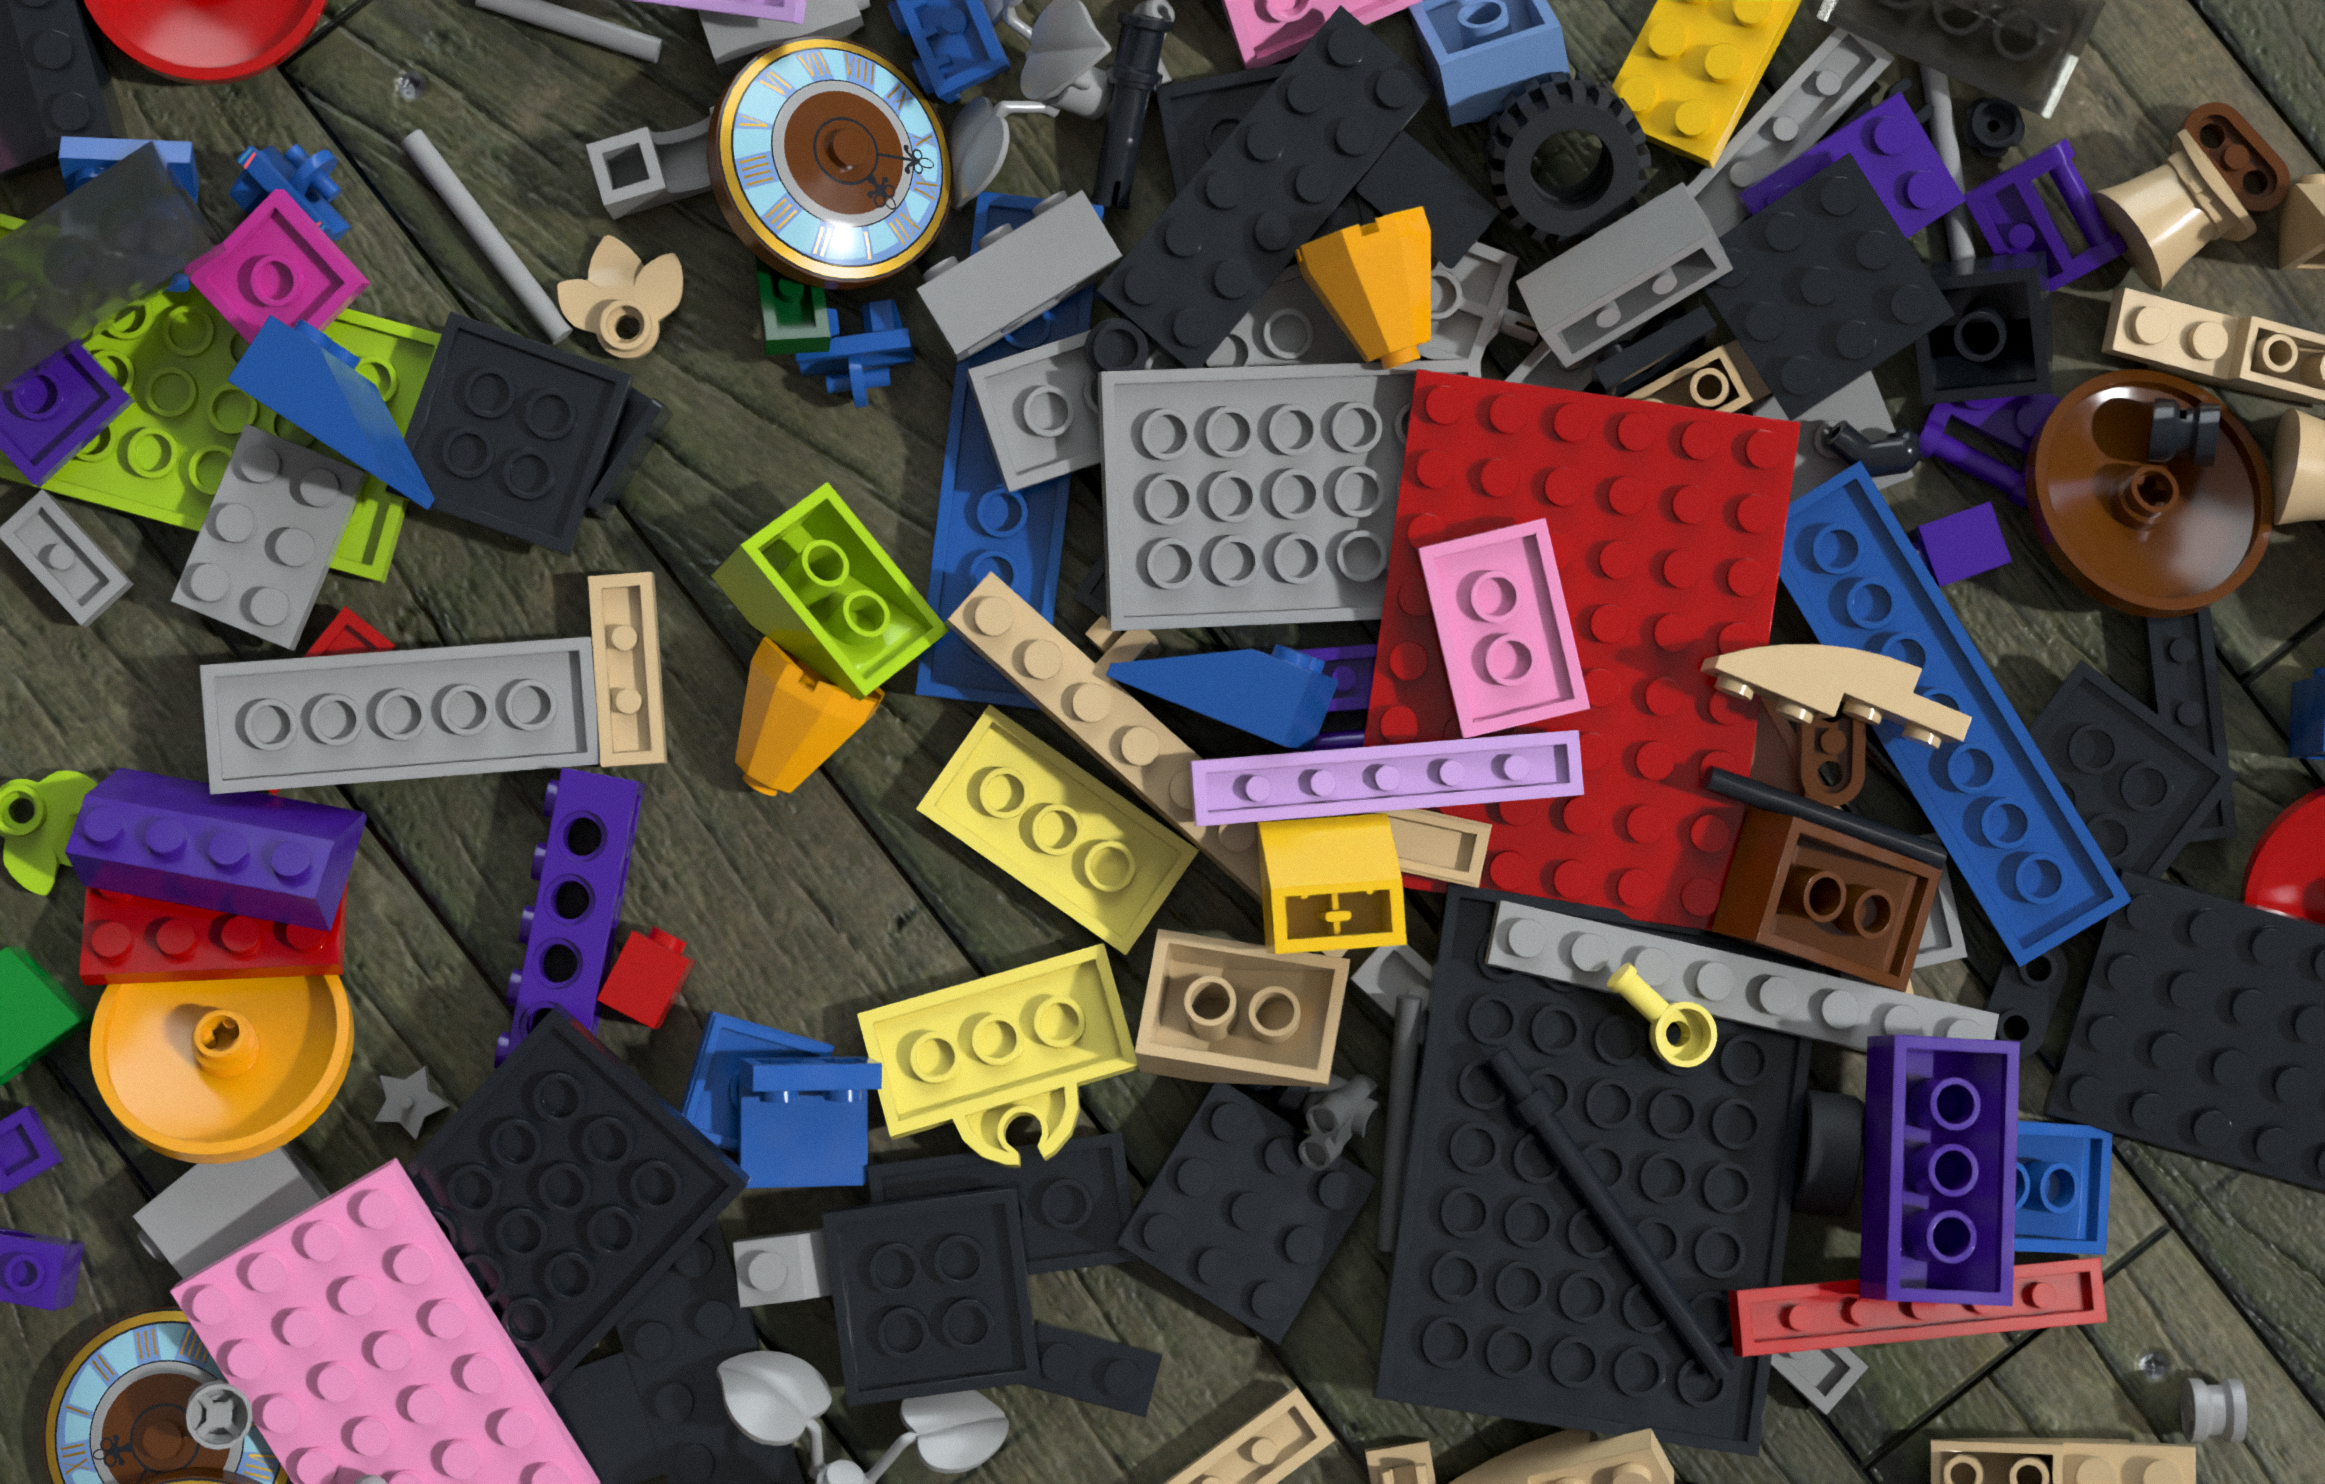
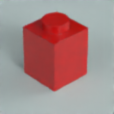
M656 926L652 927L648 936L640 931H632L597 1000L652 1029H661L696 960L682 954L687 942Z

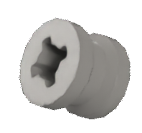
M2185 1378L2181 1388L2180 1416L2183 1434L2187 1442L2203 1443L2209 1436H2220L2228 1443H2242L2247 1429V1401L2244 1386L2240 1379L2224 1378L2218 1385H2207L2200 1378Z

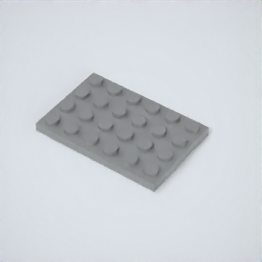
M1480 359L1412 361L1388 370L1383 369L1381 362L1098 372L1107 631L1381 619L1416 369L1481 378Z

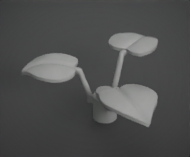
M982 0L993 27L1003 17L1004 22L1031 42V49L1026 52L1027 60L1021 74V90L1025 97L1032 101H1000L993 108L988 98L978 96L971 100L957 115L947 134L953 163V192L950 205L956 211L962 213L964 205L978 196L991 183L1002 167L1009 145V127L1004 119L1007 115L1011 113H1043L1055 118L1059 111L1063 109L1086 119L1096 120L1107 110L1114 83L1108 82L1109 76L1106 75V71L1096 68L1094 65L1112 49L1096 29L1087 8L1080 0H1053L1040 14L1033 29L1017 16L1015 6L1023 0Z
M753 1351L723 1361L716 1370V1375L721 1384L726 1411L735 1426L748 1438L760 1444L782 1446L798 1440L804 1430L808 1433L811 1450V1465L808 1474L815 1480L814 1484H875L896 1458L913 1444H916L920 1461L931 1471L946 1474L969 1471L993 1456L1003 1444L1008 1433L1009 1420L1006 1418L1003 1410L976 1390L903 1399L900 1406V1419L910 1432L902 1434L869 1472L863 1473L857 1464L849 1460H837L829 1464L823 1462L822 1431L820 1425L814 1419L823 1415L828 1410L832 1401V1394L826 1380L811 1364L787 1353Z

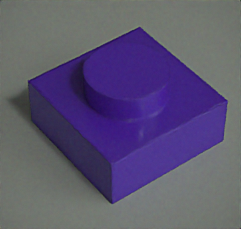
M33 1105L25 1106L0 1121L1 1194L12 1192L64 1161Z

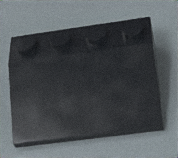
M0 0V182L60 165L59 149L61 136L129 139L97 26L88 12L84 0Z

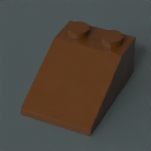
M1748 808L1711 931L1762 949L1890 989L1906 992L1942 869L1938 870L1928 864L1795 816Z

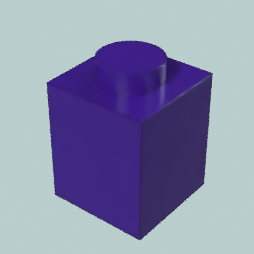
M1991 501L1923 524L1907 533L1910 542L1939 589L1995 570L2012 562Z

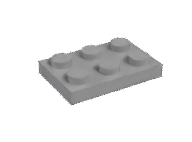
M245 423L171 601L295 651L369 474Z

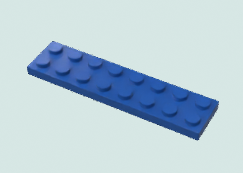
M982 191L977 196L970 256L981 250L977 242L996 228L1010 223L1013 230L1036 218L1032 210L1045 199ZM1092 205L1103 223L1104 206ZM1096 282L959 364L957 362L927 596L928 605L943 623L947 621L987 574L992 571L1052 626L1054 624L1072 473L1006 494L965 372L977 366L1089 331ZM948 628L950 631L920 654L916 696L1042 711L950 628Z
M1857 462L1791 502L1788 508L1779 578L1821 645L1853 648L1888 656L1922 668L1913 693L1972 717L1963 742H1941L1938 750L1918 745L1903 738L1901 735L1904 727L1884 718L1881 719L1879 725L1870 724L1943 845H1945L1948 853L2018 967L2025 965L2130 903L2132 900L1862 462Z

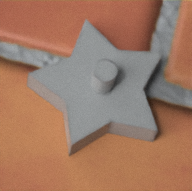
M424 1066L406 1079L380 1075L386 1101L375 1121L399 1122L415 1140H419L427 1116L450 1106L430 1090L428 1066Z

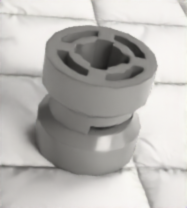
M221 1378L208 1380L196 1387L189 1397L186 1407L187 1428L194 1440L206 1448L215 1450L231 1448L241 1442L249 1432L253 1419L251 1403L245 1393L236 1386L229 1384L226 1379Z

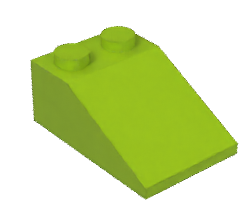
M828 482L742 543L711 575L754 628L859 701L950 631Z

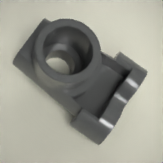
M1331 1073L1328 1087L1310 1088L1304 1102L1303 1116L1306 1117L1311 1134L1300 1143L1298 1149L1300 1159L1307 1167L1317 1171L1324 1170L1342 1153L1343 1146L1354 1134L1365 1138L1371 1133L1378 1120L1381 1103L1375 1101L1378 1085L1370 1077L1363 1074H1354L1346 1080Z

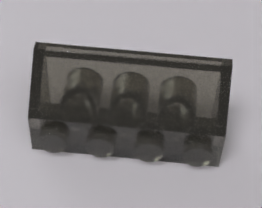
M1822 0L1816 18L2050 120L2106 1Z
M149 141L0 240V391L15 390L227 250L154 141Z

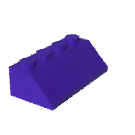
M120 767L85 795L65 854L83 886L330 932L367 817L365 812L252 791L210 794L208 783Z
M1896 1034L1867 1036L1859 1298L1902 1302L2013 1306L2020 1041Z

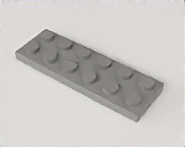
M1295 264L1285 267L1201 368L1364 363V360L1302 277L1299 265ZM1091 330L977 366L965 372L1006 494L1101 464L1098 378L1089 370L1083 353L1086 337ZM1147 340L1149 353L1147 362L1142 370L1180 369Z
M591 637L200 665L210 794L601 764Z

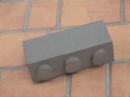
M1682 182L1610 226L1598 231L1595 235L1553 260L1543 264L1538 269L1516 281L1539 334L1567 368L1733 270V267L1707 216Z
M1083 190L1071 197H1068L1065 191H1060L1048 197L1033 208L1032 212L1036 218L1013 230L1010 223L1002 225L977 242L981 249L979 252L960 263L955 256L949 257L934 265L922 275L926 283L916 289L919 300L958 364L1110 274L1121 263L1122 254Z

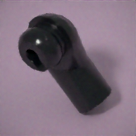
M1842 420L1830 430L1824 441L1825 446L1848 465L1852 466L1861 461L1871 478L1907 473L1920 460V438L1914 431L1907 428H1897L1895 433L1888 434L1885 439L1870 441L1846 420Z

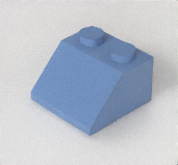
M1422 0V2L1407 7L1431 83L1437 88L1434 91L1452 127L1464 123L1480 122L1489 118L1493 112L1505 111L1502 100L1511 91L1517 97L1527 92L1523 82L1536 77L1539 85L1550 82L1549 73L1563 71L1567 80H1571L1562 27L1547 0Z

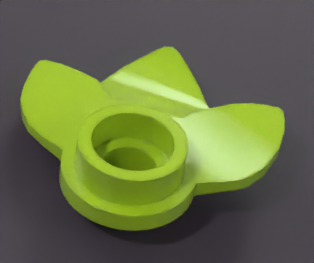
M62 770L56 771L40 782L29 779H15L0 787V835L5 838L3 850L4 865L10 875L27 890L42 896L48 895L55 883L60 864L72 866L65 854V850L85 795L99 784L89 776L77 771ZM23 799H28L34 806V815L26 823L19 822L14 813L16 804Z

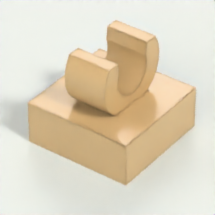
M1101 616L1085 633L1090 639L1089 641L1104 654L1096 665L1106 674L1111 663L1155 659L1163 650L1156 637L1149 630H1127L1124 634L1120 631H1107V619L1104 616ZM1113 679L1124 690H1126L1129 686L1128 684Z
M1428 1439L1364 1449L1370 1484H1436Z

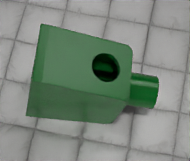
M8 946L0 951L1 1088L93 1022L90 1013L22 947Z

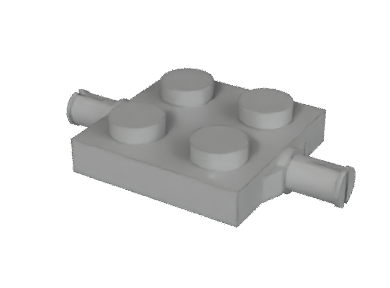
M1479 242L1472 246L1453 269L1447 268L1431 255V341L1417 347L1421 357L1420 360L1480 359L1481 361L1485 348L1496 337L1498 332L1534 345L1538 336V329L1533 318L1507 308L1508 285L1519 257Z

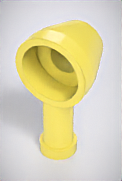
M1628 962L1622 965L1611 976L1607 987L1614 993L1619 992L1651 1023L1649 1039L1658 1057L1668 1064L1678 1067H1693L1704 1062L1713 1052L1717 1041V1028L1711 1014L1704 1007L1692 1002L1668 1004L1636 974L1637 969ZM1675 1022L1680 1029V1038L1677 1043L1671 1045L1667 1040L1666 1031L1668 1026Z

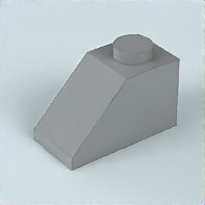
M824 1228L745 1237L733 1242L740 1307L799 1301L833 1295Z

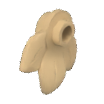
M607 235L601 240L591 258L588 280L573 279L559 282L557 285L558 299L562 313L575 328L596 334L602 347L612 356L631 360L644 356L655 346L660 333L659 322L671 314L680 303L683 294L684 277L682 266L676 254L669 253L659 256L644 266L631 248L614 236ZM626 318H634L640 324L638 334L632 339H622L617 333L619 323Z

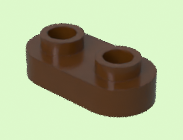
M2210 102L2197 107L2185 117L2178 132L2183 129L2189 132L2250 216L2265 214L2284 200L2290 187V174L2285 162L2238 111L2224 103ZM2201 129H2211L2217 134V148H2208L2200 141ZM2245 175H2253L2259 179L2261 183L2259 195H2252L2244 189L2243 178Z
M1842 701L1839 704V714L1832 722L1813 717L1811 725L1797 723L1796 781L1798 787L1806 798L1828 806L1843 805L1854 799L1860 792L1865 779L1866 723L1844 714L1842 710L1845 702ZM1827 761L1831 762L1838 772L1836 781L1830 786L1823 785L1819 781L1817 774L1821 764Z

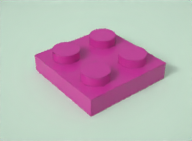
M275 189L188 278L249 345H251L270 315L291 328L294 327L300 318L323 332L370 284L367 278L284 189Z

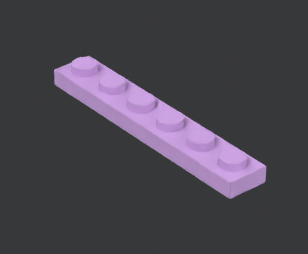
M1579 730L1189 761L1194 827L1584 795Z

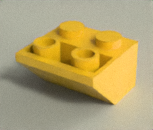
M1388 813L1257 822L1266 953L1284 954L1407 945L1402 876Z

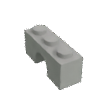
M714 107L709 108L711 114L706 119L684 128L666 132H651L648 127H644L586 145L603 205L613 220L713 190L707 164V135Z

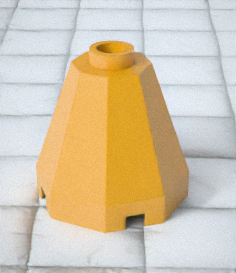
M1423 206L1375 218L1376 222L1363 226L1357 224L1301 245L1299 249L1294 251L1302 277L1364 361L1368 363L1380 359L1384 370L1420 359L1417 347L1431 341V230Z
M765 636L751 660L735 763L745 772L742 779L753 789L769 796H776L778 791L791 793L875 714L885 693L878 687L859 701Z

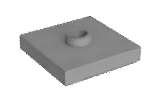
M1869 371L1793 420L1801 422L1789 504L1851 467L1824 444L1826 436L1837 423L1846 420L1870 441L1885 439L1888 434L1896 432L1872 371ZM1774 396L1755 402L1746 408L1748 415L1790 421ZM1912 470L1907 473L1871 479L1880 491L1914 477Z

